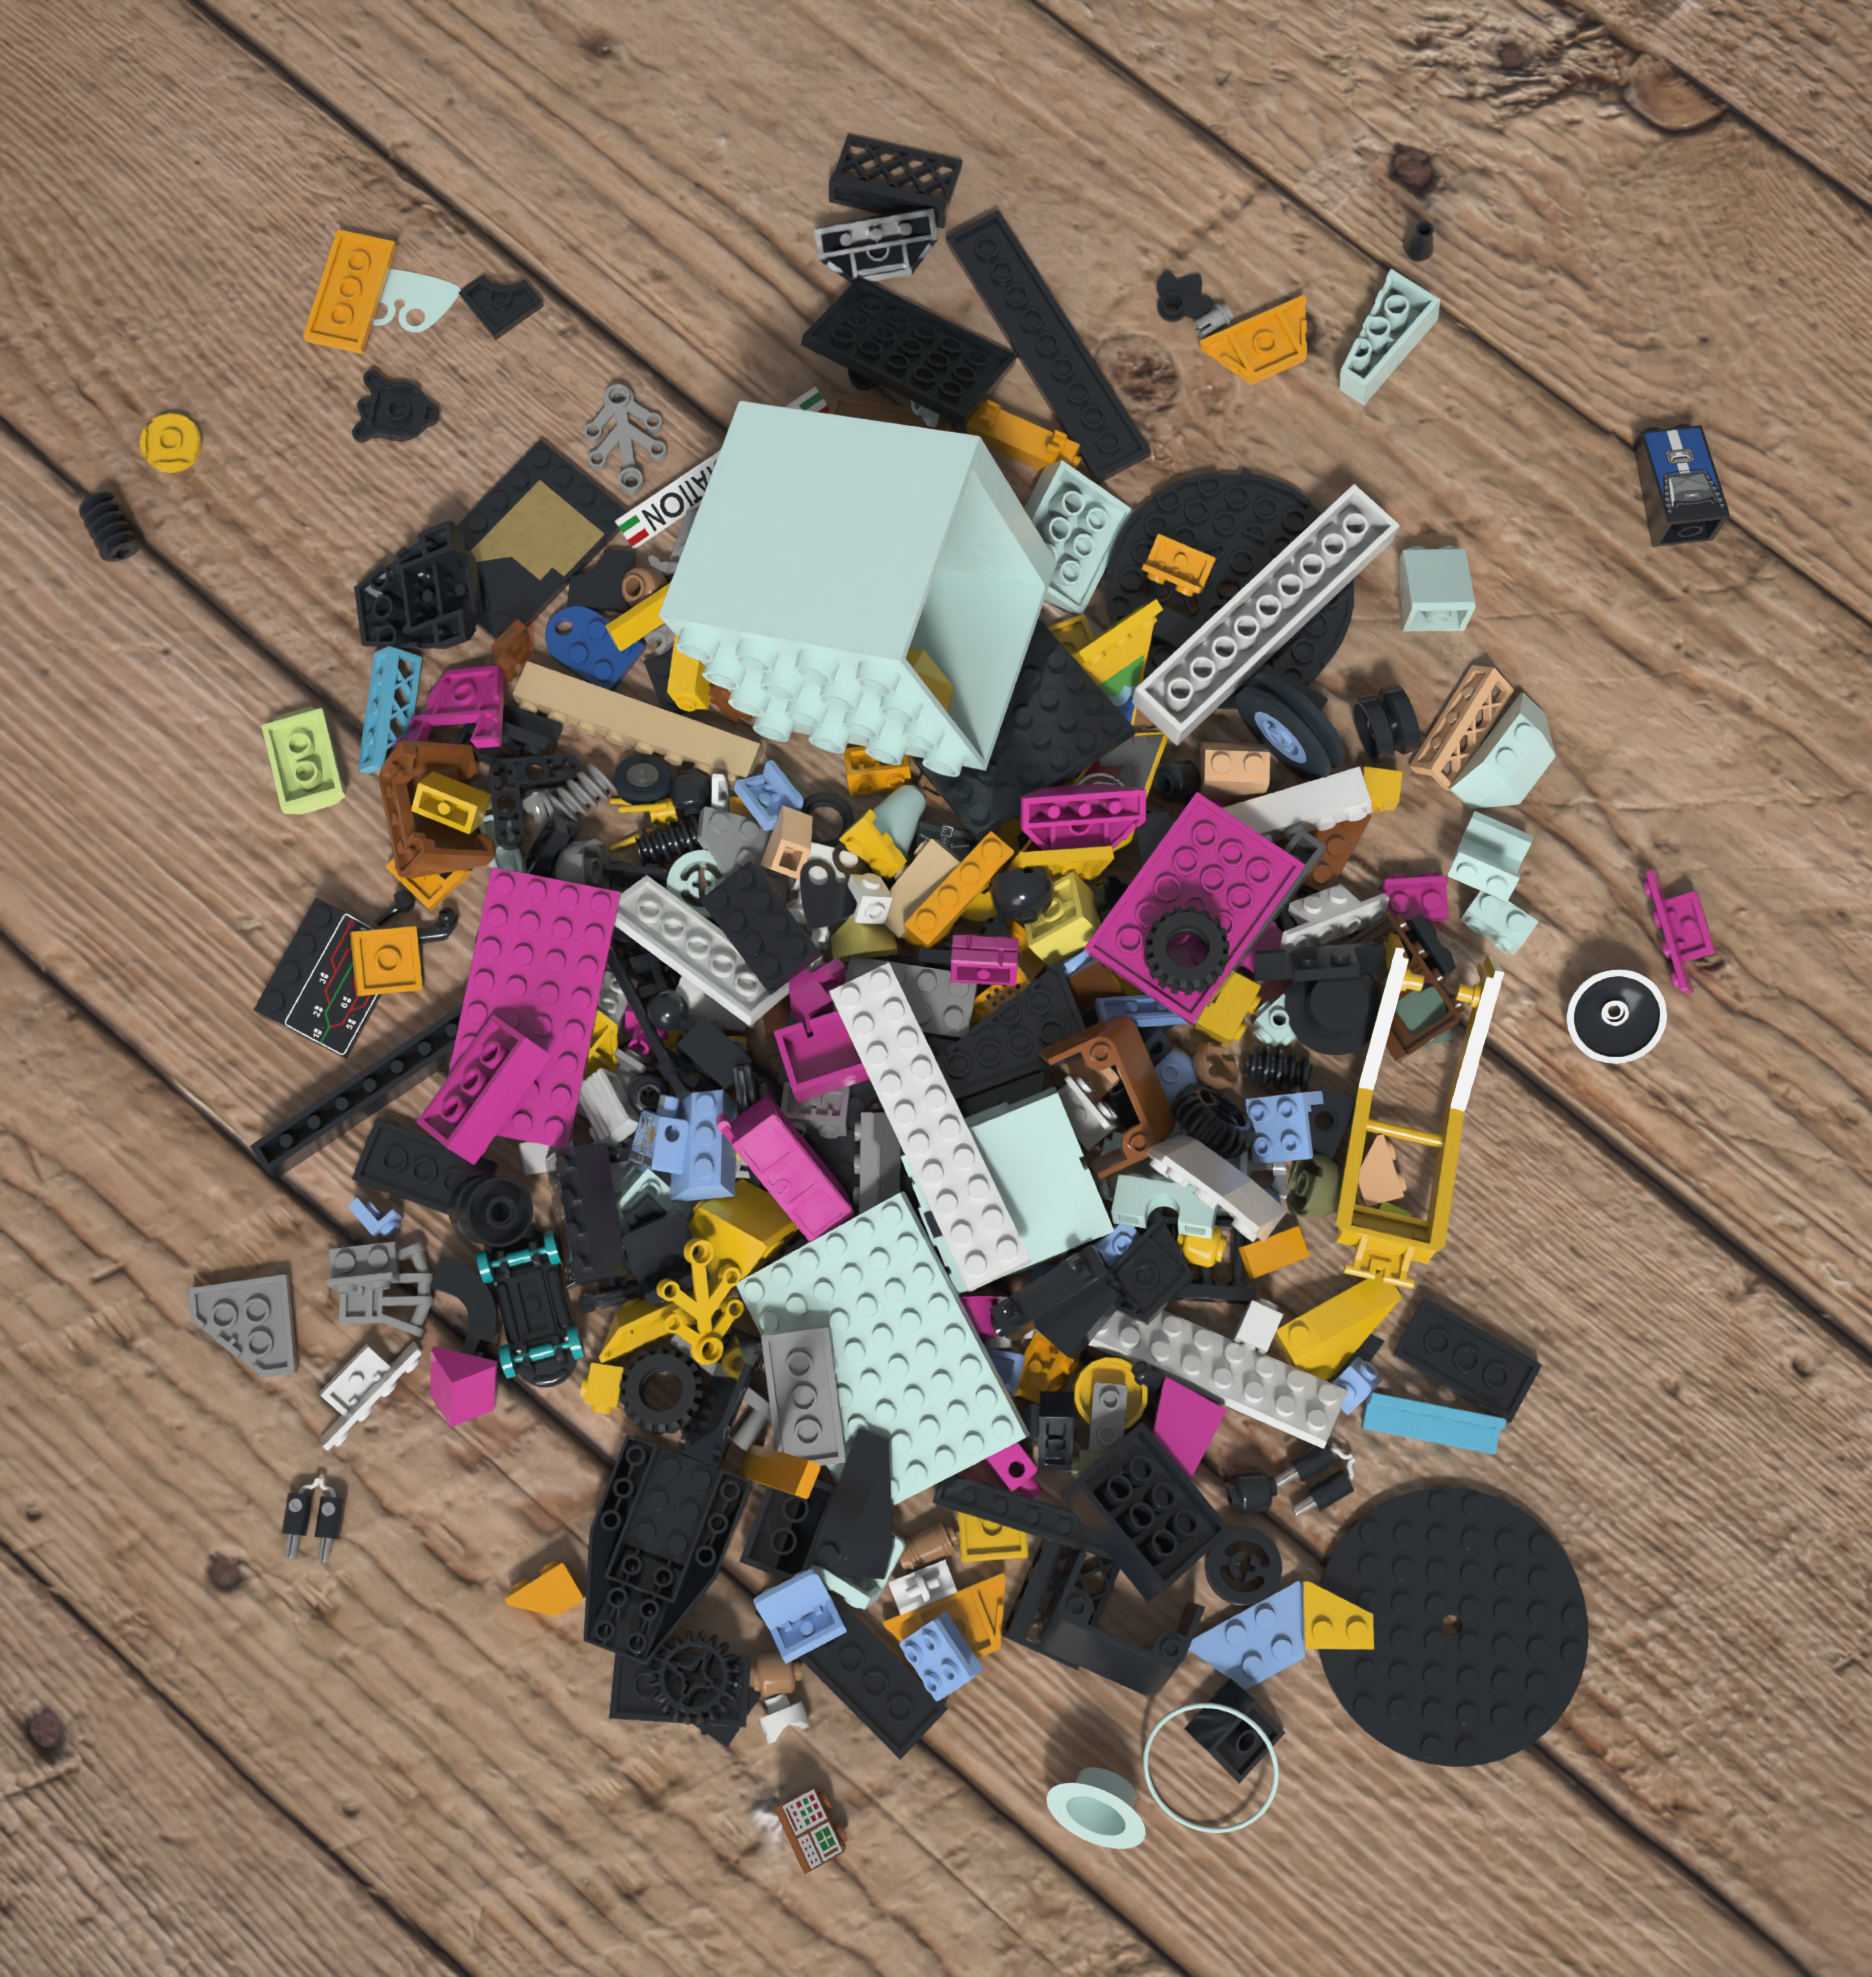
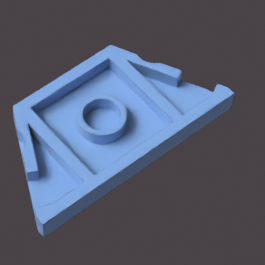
M1296 1581L1266 1599L1194 1637L1188 1650L1195 1653L1226 1677L1231 1678L1244 1690L1253 1687L1305 1658L1302 1588L1300 1582Z

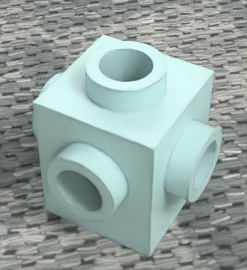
M1285 994L1273 1004L1266 1001L1254 1013L1258 1017L1252 1025L1256 1029L1254 1031L1255 1036L1264 1045L1270 1044L1274 1049L1281 1043L1287 1046L1296 1038L1289 1026V1016L1285 1011Z

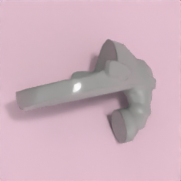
M531 788V790L525 793L521 806L523 810L533 813L535 822L537 824L541 823L544 827L549 819L544 804L549 816L555 813L554 807L547 795L551 794L558 799L556 789Z

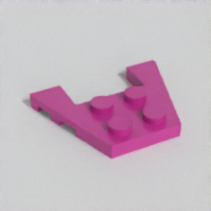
M498 665L446 670L426 698L425 702L428 705L421 715L413 716L408 723L411 729L404 739L398 737L393 747L396 748L402 740L427 742L433 726L477 723L470 740L476 748L501 746L504 672Z

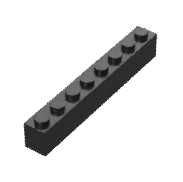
M463 1004L250 1145L266 1172L276 1179L451 1063Z

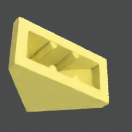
M854 914L830 937L833 960L839 958L841 962H849L850 956L874 958L898 954L894 932L884 924L856 923L853 918Z

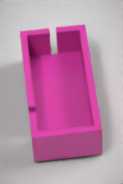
M838 1011L810 1019L809 1023L814 1035L812 1037H807L802 1022L774 1031L797 1103L870 1079Z

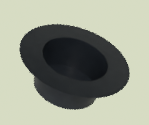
M1367 973L1360 974V977L1297 982L1292 980L1286 995L1285 1011L1289 1016L1291 1030L1305 1046L1326 1055H1345L1362 1048L1371 1040L1381 1003V996L1375 982Z

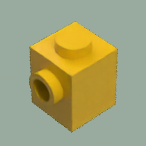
M1364 767L1362 775L1371 799L1372 812L1395 811L1400 800L1402 771Z
M591 1363L589 1376L583 1377L580 1395L585 1397L584 1403L592 1406V1412L611 1415L612 1409L621 1410L622 1403L619 1397L621 1389H619V1384L625 1376L622 1374L625 1370L624 1367Z

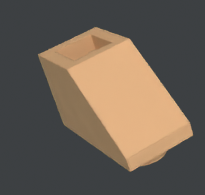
M782 805L760 866L800 880L801 869L807 862L811 851L813 816Z
M1384 1134L1376 1136L1361 1162L1356 1193L1359 1205L1374 1209L1384 1202L1392 1204L1400 1201L1404 1197L1403 1191H1406L1403 1175L1401 1172L1396 1173L1393 1160H1396L1393 1145L1390 1141L1386 1142Z

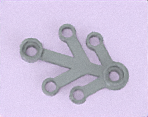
M614 384L604 394L605 407L592 423H588L584 427L586 440L591 444H597L603 438L602 429L615 415L616 426L598 449L588 455V463L593 471H603L607 467V457L619 443L623 470L618 476V482L625 494L635 495L643 489L644 480L641 472L635 467L632 441L647 450L650 458L655 462L665 460L668 452L666 445L662 441L653 440L629 424L627 413L644 422L645 429L650 434L661 432L663 422L659 414L650 413L634 402V395L629 387L622 384ZM619 397L624 398L623 402L614 403L615 399ZM652 420H656L659 422L658 425L654 427H651L648 424ZM591 430L599 431L596 436L588 435ZM656 448L663 449L662 453L658 455L653 454V450ZM595 458L603 459L600 464L592 463ZM629 481H636L637 485L628 487L627 483Z

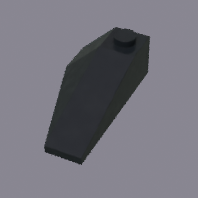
M863 1428L858 1429L821 1526L811 1564L841 1576L883 1580L886 1578L895 1548V1535H892L894 1503H891V1481L893 1480L891 1439Z

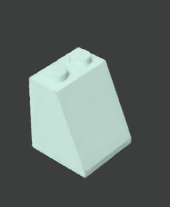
M1414 546L1403 550L1399 559L1402 632L1464 631L1476 608L1466 549H1457L1454 546L1425 549L1421 546Z

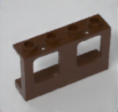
M1388 910L1385 912L1386 916L1344 944L1370 943L1389 930L1397 931L1412 953V960L1407 964L1406 968L1410 969L1411 973L1424 975L1423 985L1431 983L1449 1009L1445 1017L1417 1035L1411 1034L1397 1012H1394L1385 1046L1394 1060L1401 1062L1462 1022L1464 1018L1460 1013L1465 1009L1460 1001L1455 1000V994L1447 995L1442 987L1447 982L1437 967L1430 970L1424 961L1428 954L1420 942L1416 940L1412 943L1405 932L1410 930V927L1399 913L1394 916ZM1367 973L1375 982L1382 999L1387 978L1382 981H1376L1370 973ZM1400 990L1397 1002L1415 990Z

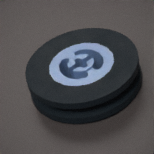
M1259 673L1251 680L1250 687H1245L1237 694L1236 706L1248 729L1261 744L1265 745L1273 756L1297 775L1310 781L1323 777L1326 778L1331 773V768L1337 767L1345 759L1346 754L1343 742L1330 721L1313 702L1285 680L1269 673Z

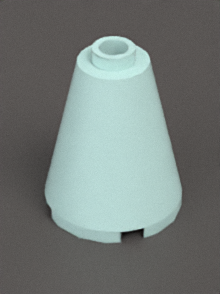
M901 785L872 810L877 816L873 824L880 834L882 831L888 832L894 845L901 851L905 859L916 833L918 821L921 819L926 806L923 791L915 785Z

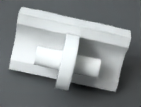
M945 1560L888 1582L900 1615L957 1592Z

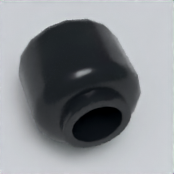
M1176 758L1164 762L1156 769L1154 787L1157 793L1166 801L1178 802L1196 794L1200 788V772L1197 766L1187 758Z
M700 770L680 771L676 773L677 777L673 778L670 782L672 804L676 811L683 813L685 818H690V815L700 817V811L705 806L711 807L712 805L710 780L707 776L702 775Z
M646 1071L643 1074L638 1073L631 1079L627 1091L631 1107L640 1114L643 1110L656 1112L660 1094L670 1095L668 1082L663 1079L661 1074L655 1071Z
M1260 1467L1236 1471L1230 1476V1481L1225 1483L1227 1501L1231 1509L1236 1508L1242 1515L1266 1511L1272 1506L1273 1497L1277 1496L1275 1479L1273 1476L1268 1477L1266 1472Z

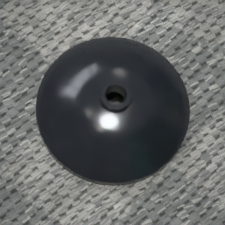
M1613 968L1597 972L1579 984L1569 1000L1566 1020L1571 1038L1583 1053L1605 1063H1625L1645 1055L1658 1043L1666 1026L1667 1009L1661 992L1649 978L1633 970ZM1617 1005L1619 1010L1616 1013H1608L1610 1006Z

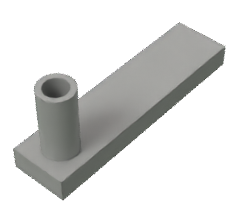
M675 1334L669 1342L713 1376L719 1360L710 1365H702L696 1362L691 1355V1345ZM703 1346L702 1352L707 1351V1348ZM751 1382L743 1400L754 1409L732 1437V1441L748 1451L768 1422H772L769 1396Z

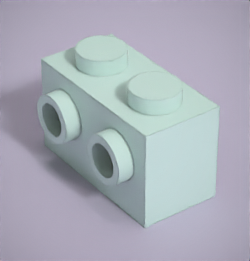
M1483 891L1479 892L1460 919L1470 930L1483 935L1492 941L1498 949L1512 956L1521 948L1539 922L1511 902H1506Z

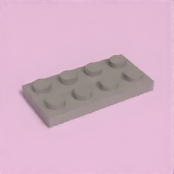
M850 956L845 983L890 963L923 1034L960 1040L969 1033L978 984L951 982V971Z
M829 1326L762 1334L761 1340L776 1451L811 1460L820 1464V1466L845 1463L846 1456Z

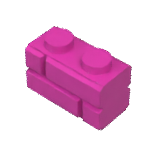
M974 934L953 935L951 982L1016 986L1019 938H1009L1007 936L984 937Z

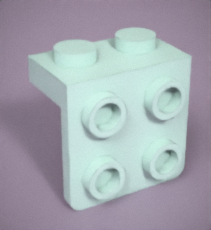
M895 1535V1548L887 1576L884 1580L841 1576L813 1564L810 1569L816 1570L827 1590L836 1591L844 1596L845 1602L849 1605L865 1610L879 1599L905 1549V1542Z

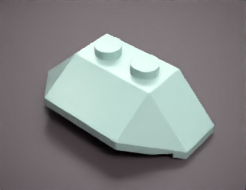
M1520 693L1449 787V790L1470 809L1520 804L1556 757L1546 713L1524 693Z

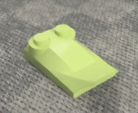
M306 707L278 715L273 722L261 725L280 807L284 814H304L339 803L346 796L345 785L341 779L323 708Z

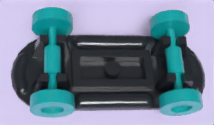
M529 1228L520 1240L504 1247L493 1246L491 1254H489L487 1249L476 1252V1259L483 1282L494 1283L508 1344L499 1346L500 1361L506 1378L516 1377L519 1374L523 1380L533 1386L542 1388L554 1387L563 1383L572 1375L577 1366L578 1359L586 1356L579 1327L572 1325L558 1264L562 1263V1255L557 1236L554 1231L543 1234L536 1229Z

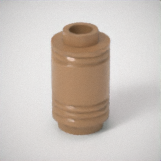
M943 1522L912 1536L908 1540L906 1539L904 1541L905 1549L899 1561L906 1574L911 1571L915 1572L957 1553L955 1546L960 1544L953 1527L951 1525L945 1527Z

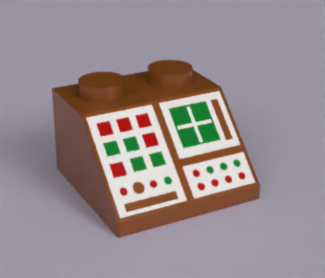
M815 1785L778 1804L774 1808L804 1874L816 1869L846 1850L843 1843L847 1842L848 1838L841 1823H833L828 1812L833 1809V1806L825 1789L819 1792Z

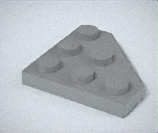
M705 806L700 811L697 841L704 850L708 849L718 863L716 867L723 877L727 879L751 860L786 906L789 876L760 866L773 829L764 831L756 819Z
M283 1274L188 1288L190 1321L251 1367L258 1375L263 1378L298 1374L289 1275Z

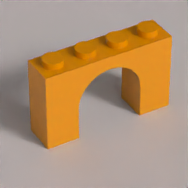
M990 831L903 924L905 944L914 952H918L920 948L939 950L943 943H947L950 931L962 912L983 890L989 891L988 884H992L991 879L1007 869L1015 858V851Z

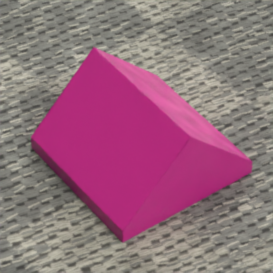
M433 1346L431 1349L430 1396L450 1427L494 1411L496 1407L498 1361Z

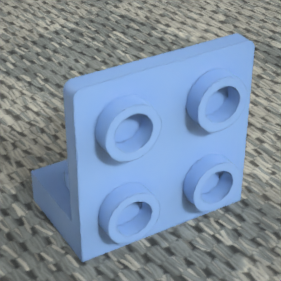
M1322 1091L1245 1099L1247 1117L1252 1122L1256 1131V1137L1251 1145L1254 1164L1303 1160L1313 1157L1308 1112H1312L1311 1105L1324 1104Z

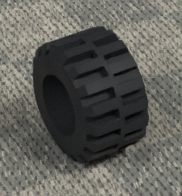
M1182 906L1176 907L1172 913L1166 911L1161 915L1159 921L1155 920L1146 938L1144 954L1146 967H1149L1150 970L1149 975L1153 980L1156 978L1159 981L1158 985L1161 988L1168 987L1171 989L1170 993L1176 995L1178 991L1184 992V996L1192 995L1194 991L1202 993L1206 991V987H1212L1218 978L1222 976L1229 957L1230 944L1227 941L1228 934L1225 928L1221 929L1219 926L1221 921L1216 916L1213 919L1209 917L1210 912L1204 909L1202 913L1195 911L1196 907L1189 906L1188 910H1182ZM1179 935L1194 936L1204 944L1206 958L1195 967H1181L1175 964L1167 954L1169 941Z
M658 1347L653 1351L648 1349L642 1352L643 1355L639 1358L635 1356L630 1361L632 1363L631 1366L623 1371L622 1374L625 1376L619 1384V1389H621V1395H619L620 1402L624 1405L625 1409L623 1410L627 1416L641 1428L656 1434L677 1433V1430L681 1428L684 1429L685 1426L689 1427V1423L695 1419L706 1393L705 1379L698 1366L684 1353L682 1354L672 1348L669 1350ZM664 1371L671 1372L681 1381V1397L672 1408L665 1411L655 1410L645 1400V1386L655 1374Z

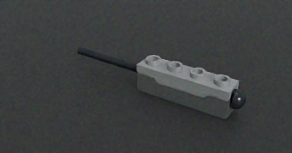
M879 1098L872 1100L868 1104L867 1112H861V1121H855V1141H860V1154L854 1155V1174H860V1187H854L853 1204L854 1207H859V1215L902 1192V1147Z

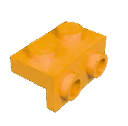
M1158 534L1148 559L1142 566V570L1148 572L1146 578L1160 584H1164L1165 580L1177 584L1176 591L1192 597L1194 592L1202 593L1216 557Z

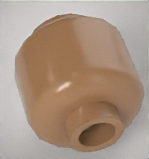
M647 567L633 568L623 578L622 594L626 602L634 607L666 586L667 580L664 574L657 569Z
M779 1651L761 1653L757 1656L756 1663L751 1664L754 1691H760L761 1695L765 1698L776 1697L781 1694H791L795 1690V1681L802 1680L799 1659L785 1663Z

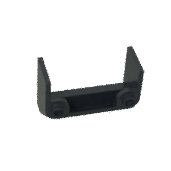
M1071 1549L1037 1632L1039 1645L1048 1653L1146 1696L1158 1694L1185 1659L1205 1607L1200 1604L1187 1602L1176 1632L1164 1631L1158 1634L1152 1643L1150 1651L1088 1624L1093 1612L1092 1599L1085 1591L1074 1587L1087 1554Z

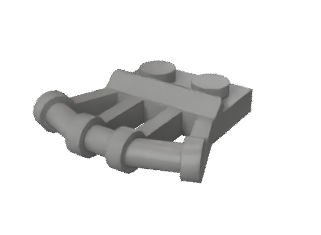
M416 1243L398 1251V1262L412 1258L417 1272L399 1274L400 1283H418L417 1296L385 1297V1290L372 1291L370 1286L357 1287V1293L340 1294L339 1324H386L421 1338L424 1332L421 1328L430 1307L434 1306V1297L431 1296L430 1287L434 1274L431 1273L424 1255L426 1251L424 1243ZM416 1306V1309L408 1324L385 1315V1307Z

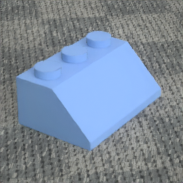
M724 1090L691 1093L678 1103L676 1117L687 1120L689 1122L682 1175L671 1173V1202L735 1196L736 1151L726 1135L718 1131L715 1121L716 1116L720 1113H725L730 1122L737 1118V1102Z

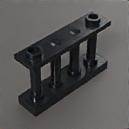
M1162 1216L1177 1244L1179 1217ZM1230 1217V1220L1215 1219V1225L1219 1226L1222 1231L1233 1232L1232 1279L1228 1282V1286H1215V1281L1212 1280V1267L1199 1265V1276L1195 1280V1284H1188L1173 1300L1249 1305L1252 1300L1256 1301V1288H1249L1248 1282H1245V1265L1239 1251V1247L1246 1245V1237L1231 1225L1234 1221L1232 1217ZM1135 1227L1140 1236L1146 1232L1144 1228Z

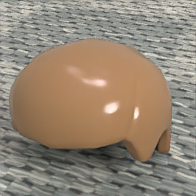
M1206 1042L1195 1049L1192 1057V1065L1199 1084L1210 1087L1213 1091L1236 1085L1238 1080L1236 1063L1223 1059L1222 1053L1225 1048L1213 1046L1211 1042Z

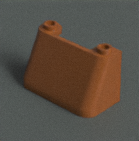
M402 740L383 763L380 769L379 783L395 866L400 877L417 878L488 865L495 858V843L489 835H477L476 829L471 834H467L411 811L418 783L432 771L466 785L471 781L478 771V762L474 758L472 745Z

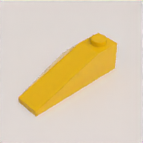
M1383 1271L1376 1273L1374 1280L1366 1279L1276 1330L1273 1338L1290 1366L1326 1381L1336 1375L1401 1300L1402 1296L1396 1286L1382 1282Z

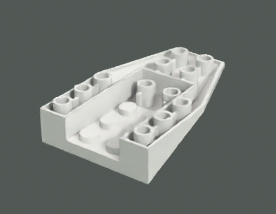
M1180 1133L1150 1147L1146 1152L1152 1159L1149 1165L1160 1175L1167 1179L1171 1178L1185 1189L1189 1184L1195 1187L1196 1190L1193 1194L1212 1209L1217 1204L1225 1209L1234 1219L1231 1225L1252 1242L1256 1238L1265 1242L1287 1212L1286 1208L1251 1178L1204 1144L1187 1135Z

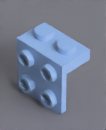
M815 1569L798 1572L784 1583L764 1590L761 1595L753 1600L756 1609L770 1629L785 1663L847 1632L830 1594Z

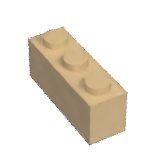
M931 838L930 841H923L914 852V855L917 856L909 866L904 865L894 877L896 883L889 890L893 898L883 924L899 938H905L903 924L963 861L939 839Z

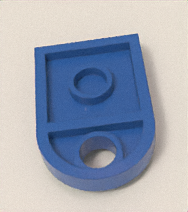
M571 606L557 612L550 619L545 631V642L553 659L585 682L614 691L646 650L645 646L636 641L620 652L605 627L610 622L587 607ZM567 622L573 625V629L568 635L563 636L556 633V629L561 623Z

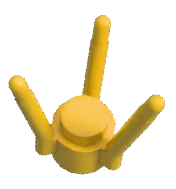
M611 798L609 800L611 804L630 805L619 807L618 811L620 813L650 811L652 823L658 822V827L661 831H665L666 821L670 823L677 822L676 810L671 798H664L655 802V804L631 805L621 798ZM653 827L646 830L649 835L652 834ZM640 833L610 846L609 850L613 852L635 843V836L640 838Z

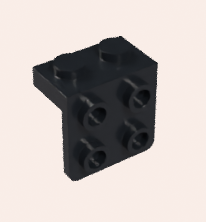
M679 1210L672 1211L622 1234L623 1247L649 1306L669 1302L657 1294V1285L663 1279H670L676 1282L682 1292L694 1290L691 1263L684 1257V1247L693 1237L683 1213ZM697 1247L693 1250V1256L698 1254ZM706 1266L707 1281H708V1280H710V1279H712V1278H711L710 1273H709V1271H708V1268H707V1266ZM668 1285L665 1288V1295L670 1294L672 1285Z

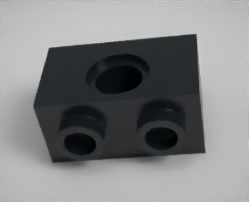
M1323 1084L1319 1091H1322L1324 1104L1311 1105L1312 1112L1308 1114L1312 1151L1332 1159L1353 1116L1356 1099ZM1315 1117H1327L1331 1122V1128L1328 1130L1319 1129L1315 1124Z

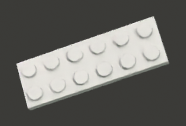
M648 875L621 894L615 926L748 1026H751L789 994L788 982L770 995L720 928Z

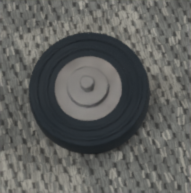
M644 754L631 756L623 760L616 768L614 783L617 794L623 801L631 805L655 804V802L664 799L670 791L671 772L667 764L658 757Z

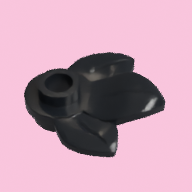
M1166 271L1157 282L1156 290L1160 297L1157 311L1165 321L1177 322L1184 317L1197 319L1207 314L1214 305L1212 299L1201 296L1202 278L1200 274L1190 275L1177 280L1172 273ZM1175 306L1177 310L1171 311L1167 307Z

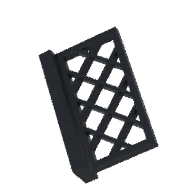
M848 134L835 173L831 174L829 180V202L882 215L900 211L933 208L936 227L944 229L948 209L959 179L963 161ZM852 146L865 149L867 154L854 158L850 151ZM888 154L893 155L896 160L883 165L878 157ZM872 160L877 169L865 173L860 165ZM912 161H919L925 167L912 172L907 164ZM901 167L906 175L894 180L889 172ZM945 167L953 169V173L941 179L936 170ZM853 168L859 175L856 178L842 176L844 172ZM930 173L935 182L923 187L918 178ZM883 175L888 183L881 185L872 183L870 180ZM912 182L917 190L911 192L899 187ZM940 188L945 194V198L942 199L929 196L928 193Z
M1042 1538L1001 1636L1078 1671V1665L1046 1652L1039 1643L1035 1644L1026 1640L1031 1625L1041 1622L1044 1617L1045 1610L1041 1602L1044 1594L1055 1590L1059 1581L1055 1572L1058 1562L1067 1559L1072 1549L1066 1546L1068 1553L1061 1555L1065 1545ZM1094 1555L1098 1567L1082 1574L1080 1571L1076 1581H1079L1081 1589L1089 1595L1083 1578L1100 1572L1105 1583L1102 1591L1090 1596L1092 1601L1098 1599L1095 1608L1093 1606V1612L1088 1624L1096 1627L1120 1568L1114 1561L1103 1565L1101 1557ZM1112 1567L1107 1576L1105 1569ZM1052 1578L1054 1581V1585L1048 1587L1049 1582ZM1039 1609L1041 1616L1034 1619Z

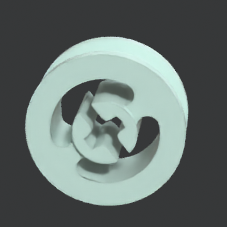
M696 850L683 855L673 864L667 877V890L707 920L715 921L705 907H695L684 900V897L689 895L696 903L702 904L700 902L701 895L698 890L701 887L699 872H693L688 880L684 881L690 872L698 868H711L721 874L716 867L718 863L708 850ZM704 870L705 880L708 885L705 888V895L722 883L725 878L716 879L711 872Z

